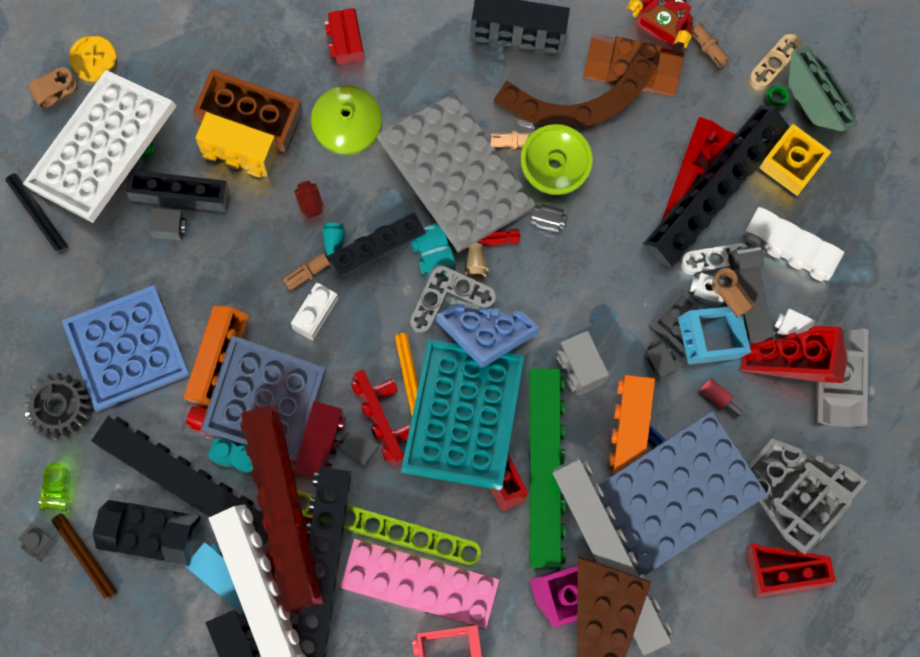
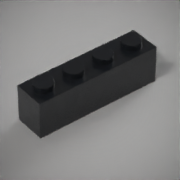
M131 170L129 172L126 194L130 201L226 212L229 187L225 180Z

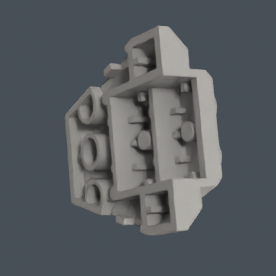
M771 439L748 466L768 495L759 501L784 539L806 555L821 543L847 513L868 481L848 466L831 464L824 461V457L818 455L816 458L802 453V449Z

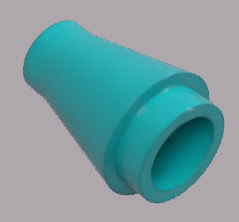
M324 223L322 235L326 258H329L328 255L340 250L346 231L343 229L342 223Z

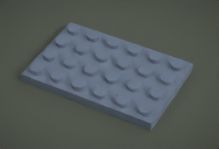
M709 411L599 484L605 497L601 498L604 506H610L616 517V520L612 521L616 530L622 529L627 539V543L624 544L627 552L632 551L639 565L635 568L639 576L649 574L768 496L712 411Z

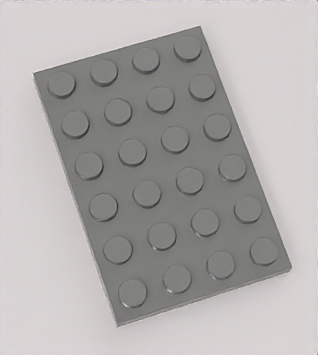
M455 93L384 130L377 136L381 145L458 253L534 210L535 202L495 147L491 146L490 140Z

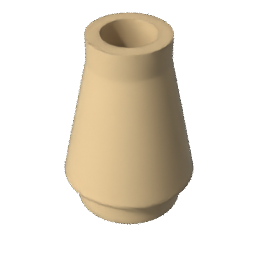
M475 243L469 246L464 272L467 276L477 281L486 278L489 270L483 245Z

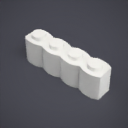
M761 207L757 208L742 235L750 245H760L767 249L768 254L771 256L785 258L789 261V265L795 269H806L811 273V277L818 281H828L832 277L844 254V251L838 247L822 241L814 234L800 229L793 223L781 219L774 213Z

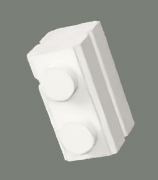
M317 282L311 290L312 294L307 296L291 322L294 331L314 341L339 301L338 295Z

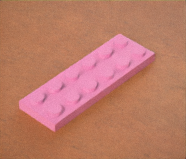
M354 539L340 588L486 629L500 579Z

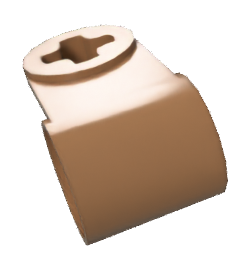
M59 67L31 81L28 89L38 107L47 108L56 101L72 94L77 88V81L67 68Z

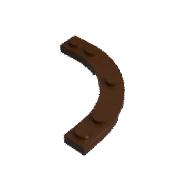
M638 54L614 87L603 95L580 104L559 105L544 102L525 93L507 80L494 98V102L517 117L534 125L547 126L559 124L573 129L585 128L604 122L629 106L646 86L658 66Z

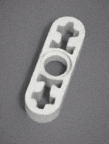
M738 243L690 251L684 255L681 261V268L689 275L714 272L724 268L730 269V264L727 263L729 252L748 246ZM713 253L721 255L723 259L722 264H712L709 259L710 255ZM702 255H705L704 262L698 263L695 268H692L690 264L687 265L690 258H693L694 261H701L703 259Z

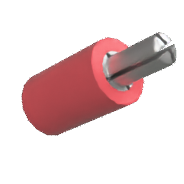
M710 378L700 389L699 392L720 410L726 407L736 417L742 414L743 411L731 401L734 396L714 379Z

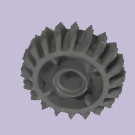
M57 373L55 380L51 374H48L47 382L38 378L40 386L38 388L35 385L30 386L34 391L33 395L30 393L25 394V397L31 400L30 402L23 403L24 408L30 409L24 413V417L31 418L27 424L30 427L35 426L34 432L37 434L43 431V437L46 439L50 437L51 433L54 440H58L60 433L64 439H67L69 436L68 431L76 435L78 433L75 429L77 425L80 428L85 427L84 423L81 422L82 418L90 419V416L84 413V411L92 409L90 404H86V402L91 400L90 396L85 394L87 388L85 386L80 387L81 382L78 379L72 382V376L69 374L65 376L64 380L61 373ZM57 401H63L62 409L58 412H53V404Z

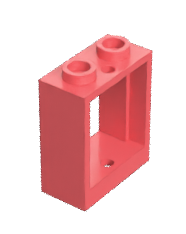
M478 626L416 634L417 640H412L414 656L426 657L425 640L468 635L470 657H482Z

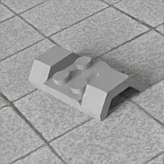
M869 329L842 330L847 356L844 382H817V422L826 426H866L868 415Z

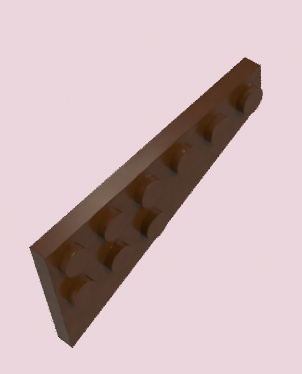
M578 556L577 657H626L651 581Z

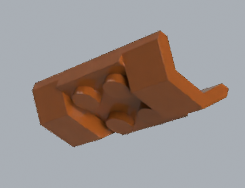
M592 33L583 78L616 84L626 73L636 56L640 54L658 66L643 90L675 97L684 52L661 48V45L618 36L614 38Z

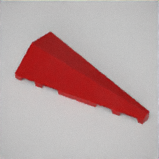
M702 117L698 118L662 220L728 144L735 133L725 130L712 120Z

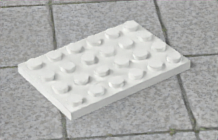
M105 70L26 178L23 185L29 190L93 223L177 105L168 98Z

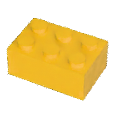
M206 112L195 137L200 152L205 159L214 162L216 160L223 161L226 166L232 169L240 167L255 177H261V175L268 177L278 154L273 135Z

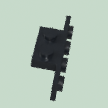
M413 212L388 226L379 227L368 236L359 237L352 244L328 255L338 276L342 277L425 235L426 231L416 213Z

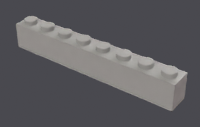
M579 456L553 469L552 473L596 562L646 579L644 574L639 576L635 568L639 564L632 551L628 553L624 546L627 543V539L622 529L616 530L612 522L616 520V517L611 507H605L601 500L605 495L599 483L594 485L590 478L593 471L588 461L582 462ZM647 594L633 634L643 656L670 644L671 639L669 635L673 634L668 621H662L658 614L662 610L655 597L650 598L649 594Z

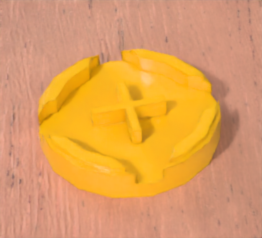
M84 36L77 40L70 49V66L74 73L85 81L96 82L105 70L113 72L116 68V50L111 42L102 36Z

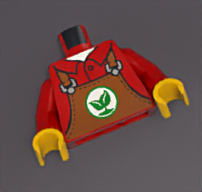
M630 0L625 9L633 10V17H637L639 14L636 24L671 47H674L677 42L684 43V48H687L693 34V17L689 14L691 6L685 3L687 0Z

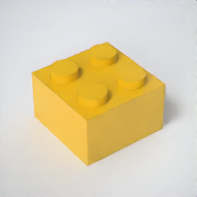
M792 124L764 159L760 169L798 196L828 158L831 151Z

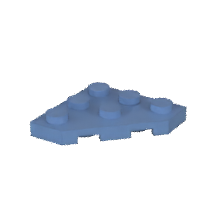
M454 304L436 315V322L482 368L534 337L539 332V327L524 312L518 311L510 314L499 312V309L479 307L478 310L465 308L463 304Z

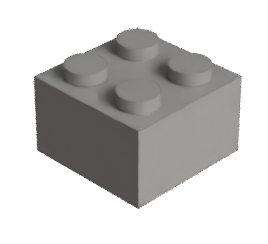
M588 330L560 343L557 351L558 356L555 358L561 370L565 369L568 375L566 382L571 392L575 391L577 396H580L605 384L609 373Z

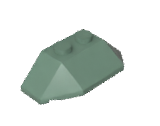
M808 46L794 50L791 53L788 86L792 90L795 99L799 101L804 109L807 118L811 120L813 125L841 132L856 127L858 121L855 119L856 115L853 105L826 64L818 56L814 55Z

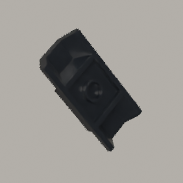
M107 500L98 510L93 530L95 547L98 550L189 566L188 547L192 531L200 522L201 516Z

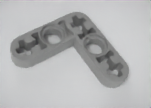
M436 265L430 270L409 315V324L417 332L427 331L432 325L447 292L486 308L495 302V291L490 286L449 267ZM442 270H445L444 275L447 278L446 280H440L438 287L442 288L441 292L434 287H429L430 283L436 285L438 281L435 277L436 272L441 273ZM467 280L469 283L468 290L463 293L456 290L458 281ZM475 284L478 285L475 289L479 292L484 293L488 290L487 294L490 296L488 300L484 299L483 302H480L481 298L473 293ZM428 292H434L437 295V301L433 305H427L424 302V296ZM422 305L427 310L432 311L430 314L427 311L425 312L423 318L426 320V323L420 324L418 327L414 319L415 317H421L423 310L419 309V307Z

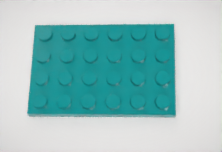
M428 339L401 473L502 490L524 355L506 353L482 368L459 344Z

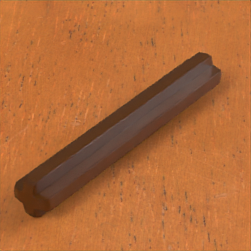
M62 513L56 515L51 522L102 596L107 600L115 596L117 590L65 515Z

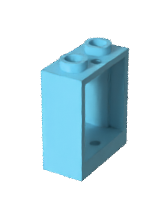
M729 307L690 310L678 317L688 365L739 359L751 353L750 340L745 329L744 315L736 318ZM726 316L733 348L707 351L700 319Z

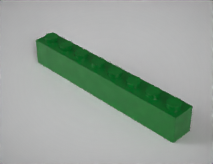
M530 368L529 570H559L561 564L566 562V550L561 548V538H565L566 534L565 523H561V513H565V498H561V489L552 473L553 469L561 466V464H565V449H560V439H565V425L560 424V415L565 413V401L560 400V391H564L565 378L560 376V369Z

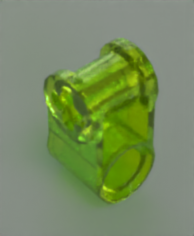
M55 462L50 463L44 469L42 490L39 498L40 510L45 511L46 508L61 509L62 512H67L70 499L71 472L66 466ZM56 469H61L63 473L62 478L58 481H53L52 473Z

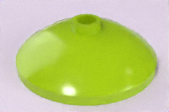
M338 86L326 91L316 101L311 113L312 130L317 140L330 151L339 154L357 153L368 148L377 139L382 127L381 109L375 98L367 91L355 86ZM344 111L350 112V115L344 117L342 116V113Z
M553 124L537 129L527 138L521 151V168L524 176L532 186L547 194L563 195L573 192L587 180L592 168V152L587 140L578 131L565 125ZM556 161L559 166L554 168L551 166V162Z

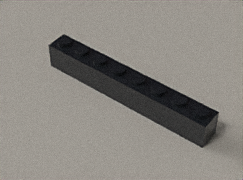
M107 416L91 440L96 446L208 517L234 506L246 505L253 516L252 523L255 531L261 537V547H264L274 531L276 521L273 519L275 515L264 508L258 511L252 507L254 502L243 495L238 498L231 494L233 489L223 482H220L219 485L212 482V476L204 470L199 469L196 472L190 468L191 462L180 455L177 459L169 454L171 450L158 442L155 446L148 441L150 437L138 429L136 432L131 431L127 428L129 423L117 416L114 420Z

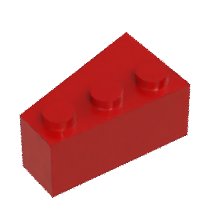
M750 543L746 548L756 598L826 588L836 582L830 556L812 553L804 555L801 551L794 552L782 550L783 548H770Z

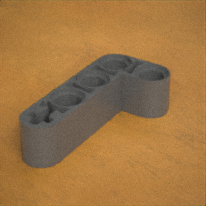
M760 245L729 252L730 269L736 273L737 281L755 304L751 310L744 314L745 329L750 345L770 339L773 340V327L760 268L764 266L762 249Z

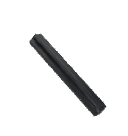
M12 173L6 177L7 184L58 254L65 251L68 245L26 186L23 185L19 176L16 173Z

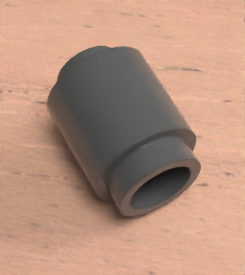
M542 204L541 207L535 205L531 218V224L536 225V228L559 233L560 228L565 229L567 221L564 209Z

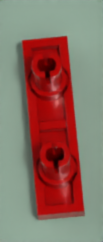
M364 369L355 372L351 382L352 390L356 396H360L363 403L361 404L362 412L372 422L371 431L376 440L379 439L383 446L381 452L385 461L390 462L391 466L395 467L403 462L404 455L399 444L407 441L410 424L396 430L391 429L379 399L396 393L398 391L397 385L392 378L373 386L370 384Z

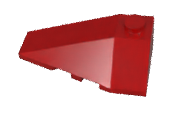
M815 326L809 328V331L798 334L794 332L787 334L788 337L750 345L751 353L742 358L741 371L827 383H843L847 363L842 328L831 326Z

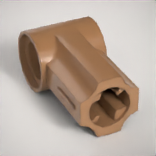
M729 268L719 270L712 280V289L722 297L736 318H739L751 310L755 304L737 281V275L733 270ZM719 278L729 280L730 286H722Z

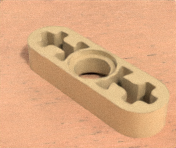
M794 34L783 36L754 68L749 77V84L753 89L758 91L765 90L790 63L791 53L801 48V40L798 36ZM790 42L793 43V48H790L786 52V54H784L782 51L786 47V44H790ZM777 57L781 61V66L772 67L769 64V59ZM766 70L768 73L764 80L757 82V76H761Z

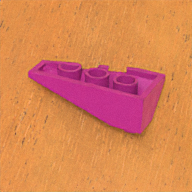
M578 564L529 579L536 604L553 627L577 620Z

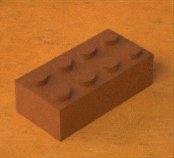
M211 69L193 113L196 121L202 123L206 112L273 135L277 149L286 152L302 113L301 100Z

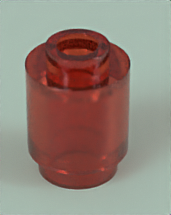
M311 181L299 183L294 193L301 213L305 215V218H312L324 212L322 208L324 204L317 184H311Z

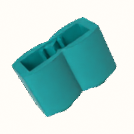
M437 222L424 226L426 234L410 242L413 251H418L421 259L417 260L421 274L426 273L428 276L430 270L436 265H444L455 270L456 263L443 230ZM442 270L441 273L436 272L435 276L444 274L445 270Z
M223 438L213 439L207 455L215 465L222 468H235L240 473L249 476L259 474L264 459L255 448L236 446L233 442Z

